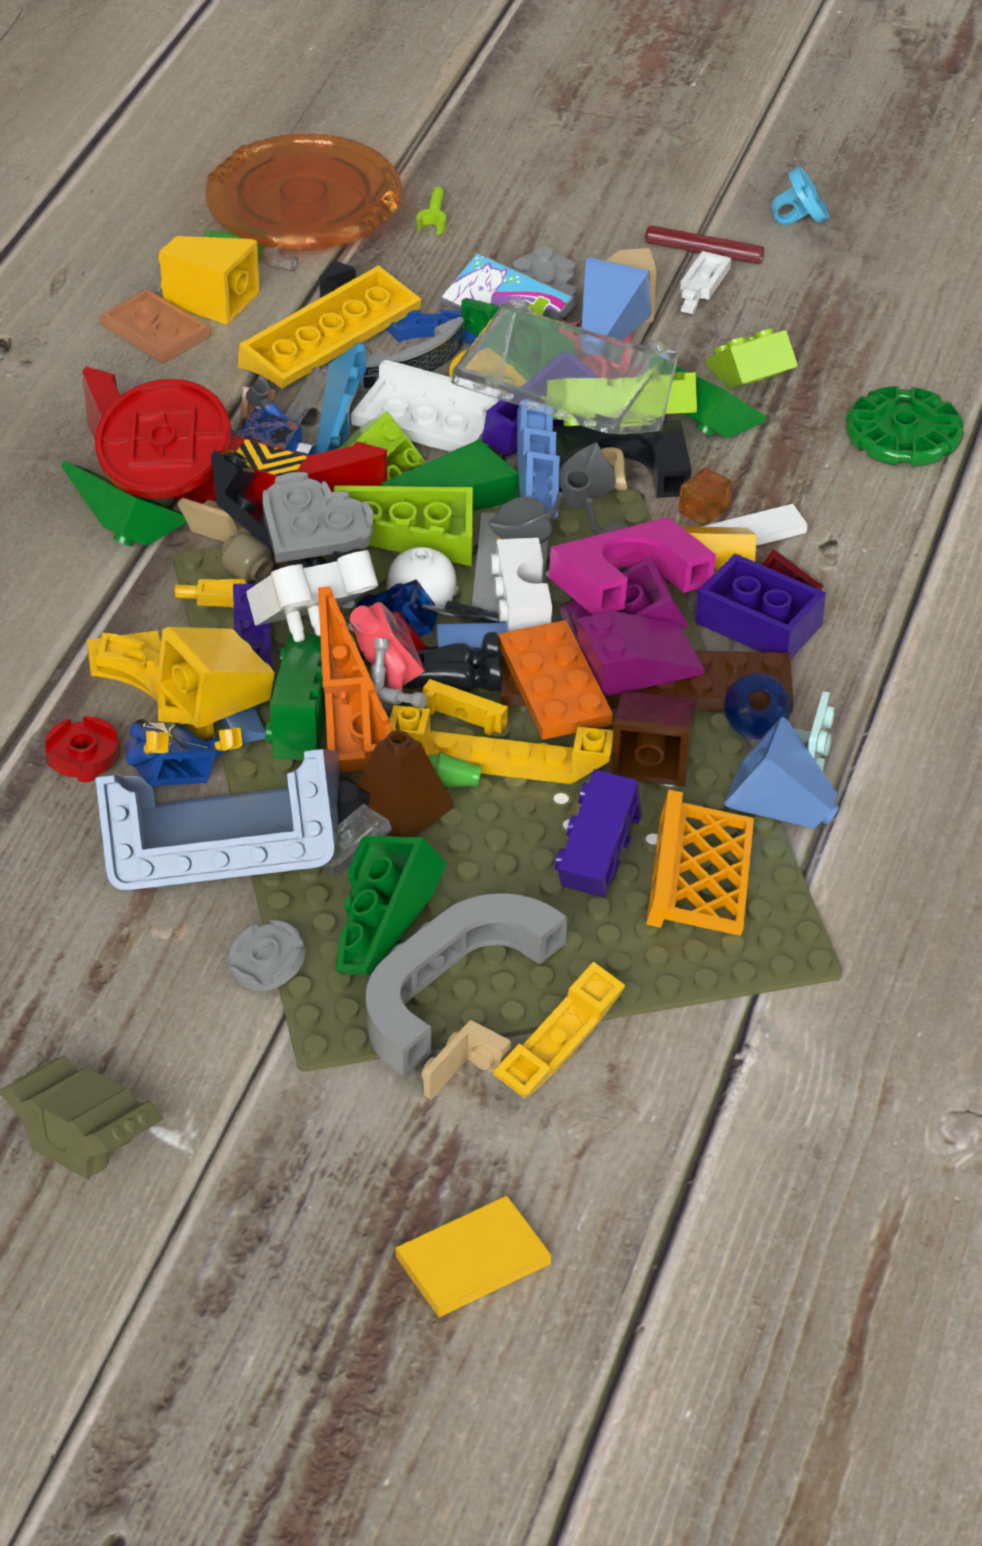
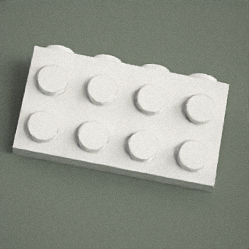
M383 360L379 365L378 380L351 413V424L361 427L368 421L388 411L410 441L452 452L478 439L482 441L486 411L501 400V395L492 388L397 362Z

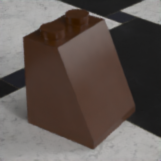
M623 691L613 723L611 774L638 780L639 782L685 787L694 731L696 699Z

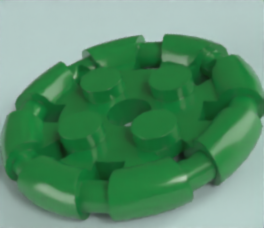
M891 386L870 391L867 397L861 396L851 405L846 415V432L854 446L859 451L866 450L868 457L894 466H898V462L911 463V467L939 462L942 460L943 455L950 456L956 451L964 436V423L957 409L950 402H943L940 395L915 387H911V390L899 389V386Z

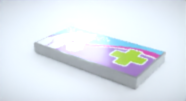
M480 253L474 255L440 297L444 305L461 312V300L470 298L530 313L539 319L542 318L545 308L562 314L563 320L576 304L574 296Z

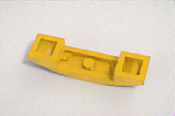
M593 962L569 988L567 997L523 1045L519 1043L494 1070L493 1075L524 1099L529 1097L579 1048L618 999L625 985Z

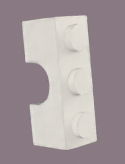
M539 538L497 539L496 554H490L491 575H497V577H494L495 598H501V600H498L499 621H505L507 632L551 623L552 603L548 583H542L543 558Z

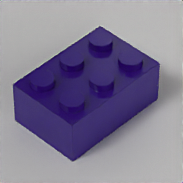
M734 554L698 590L696 623L760 652L790 653L791 659L823 625L826 592L738 554Z

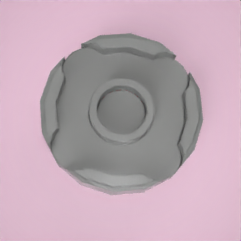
M269 920V924L261 927L257 923L248 927L237 936L229 949L228 958L230 962L228 967L234 980L243 988L255 992L272 990L285 984L297 974L304 963L306 948L299 931L288 922Z

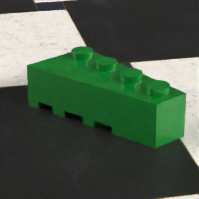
M290 633L286 647H281L280 669L276 672L275 687L270 701L271 721H267L266 743H272L274 759L304 760V751L319 750L326 710L322 676L321 637L316 634L304 633L305 639L295 642L292 633Z

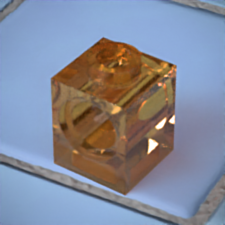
M705 467L680 486L679 513L703 526L708 525L730 508L732 481Z

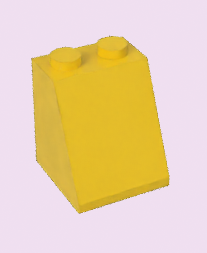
M175 236L159 251L160 287L163 299L183 311L228 325L260 293L256 240Z
M166 627L162 629L156 684L197 729L271 700L275 673L271 666L264 662L252 650L250 644L243 640L233 629Z

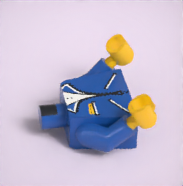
M139 719L130 727L129 733L131 738L126 743L125 753L128 765L134 767L150 786L207 783L215 757L223 754L225 750L242 747L241 728L219 730V737L203 741L180 724L148 723L145 719Z

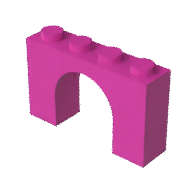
M669 517L552 546L549 579L592 615L625 609L628 578L616 568L633 567L646 558L651 557L662 576L685 593L700 589L714 575L716 554Z

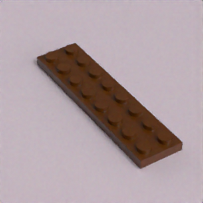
M698 650L695 653L705 669L704 675L629 691L696 699L695 710L792 712L793 689L790 653ZM502 655L501 704L505 706H526ZM622 693L605 697L610 708H618Z

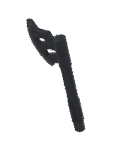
M449 600L445 606L421 605V609L441 615L475 622L505 623V621H499V616L496 613L483 611L481 608Z

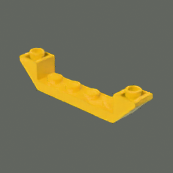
M393 705L389 720L393 731L397 729L405 731L410 737L420 742L427 756L429 754L438 755L439 751L471 764L481 765L480 774L573 784L593 772V770L610 762L613 730L578 726L572 748L430 731V709Z

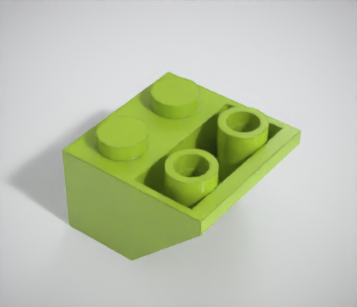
M769 328L755 333V336L749 338L744 336L731 340L727 344L715 348V355L705 359L706 365L729 390L790 371L798 367L786 330L774 333L773 328Z
M388 411L362 425L338 448L353 446L358 441L387 449L388 480L427 463Z

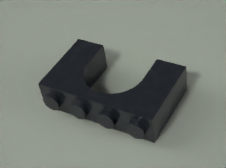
M681 420L553 426V432H556V455L560 456L559 471L563 464L575 453L596 442L600 449L618 448L622 451L624 458L635 460L646 466L653 477L656 498L690 496L692 469Z

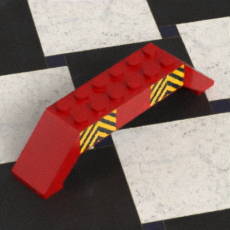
M86 366L82 370L87 422L95 440L96 430L101 417L108 407L121 395L117 390L115 374ZM232 435L230 450H234L246 457L248 460L247 465L256 472L244 493L257 502L256 507L262 512L263 491H267L270 486L275 484L276 477L290 472L308 473L309 479L317 480L321 484L325 481L331 492H334V486H380V483L388 480L387 449L356 441L350 447L307 456ZM212 476L208 481L192 491L170 498L177 500L184 498L204 504L207 500L216 502L214 478Z

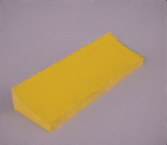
M378 265L240 343L237 368L255 372L283 389L345 353L357 343L360 344L390 327L392 322H398L407 317V314L411 311L419 310L422 299Z

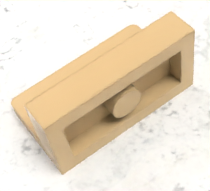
M182 498L177 503L187 524L194 533L223 542L231 536H237L245 532L250 533L220 508L215 501L207 500L204 504Z

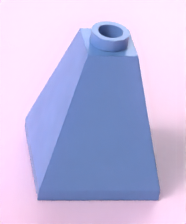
M587 257L581 329L583 348L590 353H605L608 338L623 341L650 318L652 311L649 270Z
M782 716L740 762L724 802L731 809L813 829L820 822L827 825L839 809V806L834 803L837 792L789 721Z

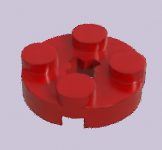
M86 716L83 717V722L72 724L71 718L61 721L52 727L46 735L45 753L47 765L56 772L68 777H76L78 781L83 783L94 781L98 774L112 767L120 756L119 740L115 728L109 722L97 717ZM89 745V747H87V748H85V749H77V748H76V747H81V748H82V747H85V746Z

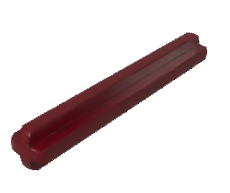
M652 225L648 226L645 234V241L649 244L697 253L705 251L755 264H761L764 258V247Z

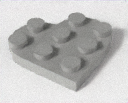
M546 246L538 247L535 249V253L525 255L507 265L512 269L574 296L576 301V287L573 286L575 262L567 259L565 256L553 253L551 248ZM574 307L571 309V311L567 314V316L564 319L568 318L574 312Z
M290 472L275 478L274 485L270 486L267 491H263V513L276 563L331 555L334 551L344 553L354 549H364L370 544V536L373 533V511L365 500L362 504L359 500L349 498V493L331 492L325 481L321 484L317 480L309 479L308 473Z

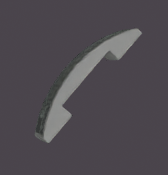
M459 316L434 327L435 337L392 356L381 350L366 357V372L358 389L360 391H369L379 378V365L383 360L397 362L430 372L439 370L449 363L464 346V319Z

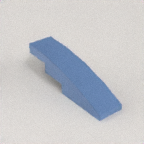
M521 403L517 409V454L520 496L538 500L543 504L545 513H547L556 501L557 493H559L560 456L556 455V432H553V408ZM558 510L552 519H557Z

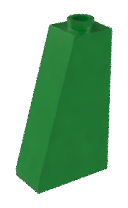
M478 439L380 483V486L473 487L472 511L502 505L518 498L519 473Z

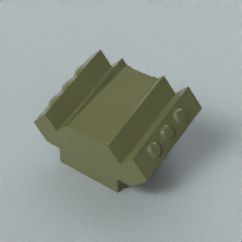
M66 1055L41 1064L38 1069L34 1068L28 1071L25 1076L22 1075L14 1079L13 1083L0 1089L2 1097L24 1122L29 1135L31 1149L87 1180L93 1174L99 1173L107 1167L109 1157L119 1147L128 1144L135 1136L164 1119L151 1101L139 1103L128 1088L88 1067L77 1070Z

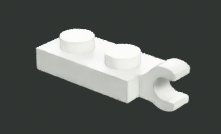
M705 251L700 253L680 283L681 298H685L681 312L694 314L699 299L709 300L730 270L731 258Z

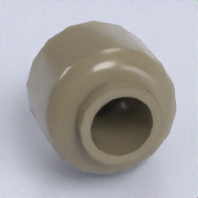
M245 532L237 536H231L222 546L221 564L224 570L236 579H244L248 584L259 583L267 578L272 571L274 564L272 551L251 533Z

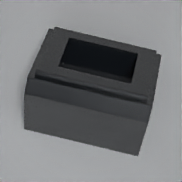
M342 780L339 786L338 833H344L366 825L370 793L348 780Z

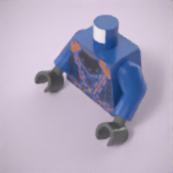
M258 379L247 390L246 400L251 405H260L262 409L255 408L239 433L236 434L232 429V435L307 456L315 454L314 445L302 443V431L299 423L291 421L285 416L273 400L268 401L266 396L269 393V386L263 380Z

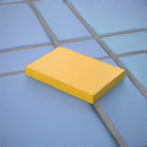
M508 1196L502 1197L396 1247V1258L439 1318L551 1264L550 1252Z

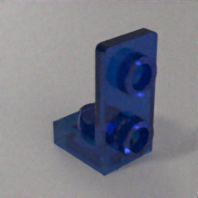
M417 579L405 584H395L389 590L376 595H367L357 603L356 608L359 606L369 607L381 602L392 613L402 611L405 620L415 628L420 636L433 631L438 615L437 613L421 609V605H436Z

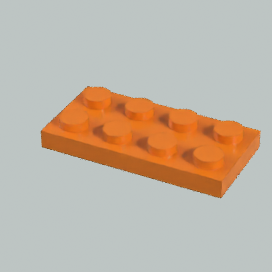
M567 620L498 634L499 649L542 740L576 733L578 726L601 728L613 725V713Z

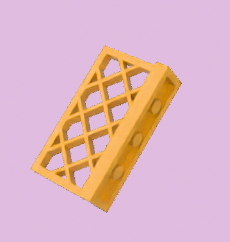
M668 789L659 819L646 925L661 928L664 919L741 936L744 927L754 818L682 802L683 792ZM686 817L701 820L706 826L695 830L686 821ZM730 826L743 829V834L733 839L723 828ZM713 833L723 844L712 848L703 837ZM693 842L703 853L692 857L683 847ZM731 851L740 862L730 866L720 855ZM710 860L720 871L709 875L700 864ZM690 870L699 881L689 885L679 874ZM728 878L737 889L727 894L717 882ZM708 888L717 899L706 903L696 892ZM687 898L696 909L692 911L676 908L675 904L677 901ZM725 906L735 916V919L721 918L714 910Z

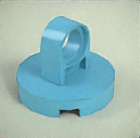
M798 166L790 171L788 175L793 187L777 196L771 204L775 220L779 224L789 225L807 214H810L818 224L828 219L830 214L823 199L820 200L815 191L817 188L805 170ZM790 204L794 206L793 210L788 214L778 213V210L783 205Z

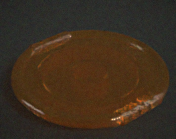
M299 133L269 137L247 145H241L208 174L205 190L206 202L211 214L225 229L242 239L256 240L259 245L283 250L315 251L350 243L363 237H369L400 207L402 185L395 167L387 158L373 148L339 136Z

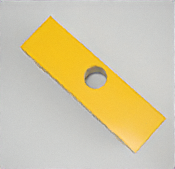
M431 679L423 687V693L427 695L425 707L430 709L431 715L435 711L483 727L484 734L490 736L494 732L501 734L508 725V706Z

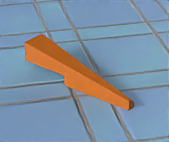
M319 587L318 598L327 749L338 752L340 773L364 771L376 745L384 740L393 729L358 648L348 630L343 614L340 612L331 587Z

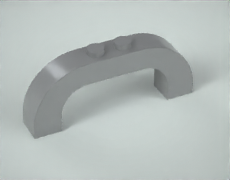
M496 893L480 895L458 902L443 911L431 922L424 923L417 933L392 949L391 953L377 965L368 981L366 988V1026L369 1041L377 1055L393 1070L405 1076L431 1054V1026L406 1008L405 1005L410 999L466 954L480 947L490 945L511 947L522 952L539 965L566 944L567 916L552 906L531 897Z

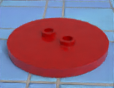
M182 379L155 380L130 389L108 407L101 417L96 430L95 451L104 474L119 489L143 498H170L196 489L213 476L211 455L214 450L229 452L232 441V428L223 403L206 387Z

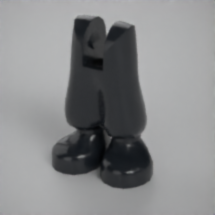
M497 632L486 633L480 649L474 652L466 643L417 650L425 672L403 686L404 689H421L431 679L462 691H472L479 687L492 692L501 691Z

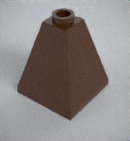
M399 729L392 731L384 740L376 745L357 783V786L370 793L366 824L384 836L416 837L453 808V801L421 743L410 737L407 732Z

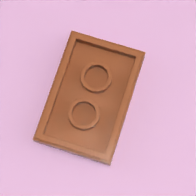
M148 289L143 290L100 315L101 325L163 364L211 336L209 326Z

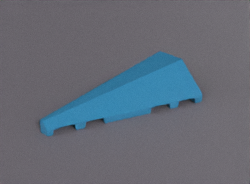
M357 343L328 365L316 454L338 449L350 436L349 408L366 372V344Z

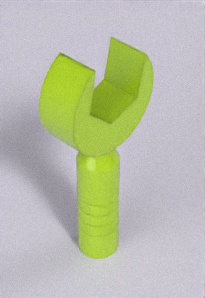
M439 186L434 187L429 208L417 214L416 228L418 232L423 225L432 224L437 226V235L446 231V214L440 210L444 196L443 188Z

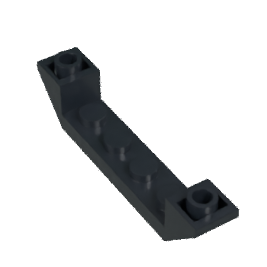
M214 450L211 455L217 505L253 536L267 545L273 552L264 513L256 507L257 502L244 493L256 472L247 465L248 460L242 454L234 450L229 452ZM350 550V552L344 553L334 551L328 561L322 556L286 561L285 563L289 566L302 564L303 568L336 562L338 558L356 551Z

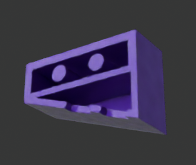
M593 770L590 782L582 784L578 800L581 806L578 815H572L567 827V837H569L566 848H560L557 853L555 870L559 871L561 886L606 897L620 866V860L618 859L622 847L628 848L632 836L627 835L631 822L639 824L642 818L638 780Z

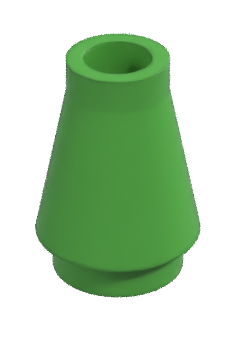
M440 751L438 755L429 754L428 758L445 788L478 787L481 765L471 764Z

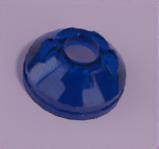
M752 673L739 678L731 685L724 700V713L729 725L735 732L749 739L761 740L781 716L787 720L789 719L791 701L789 693L779 680L764 673ZM755 691H762L769 696L770 705L765 710H755L749 704V696Z

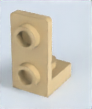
M469 1020L459 1032L455 1031L452 1033L445 1048L436 1057H431L424 1065L421 1075L423 1078L424 1096L432 1100L467 1060L473 1062L478 1068L493 1073L511 1053V1040Z

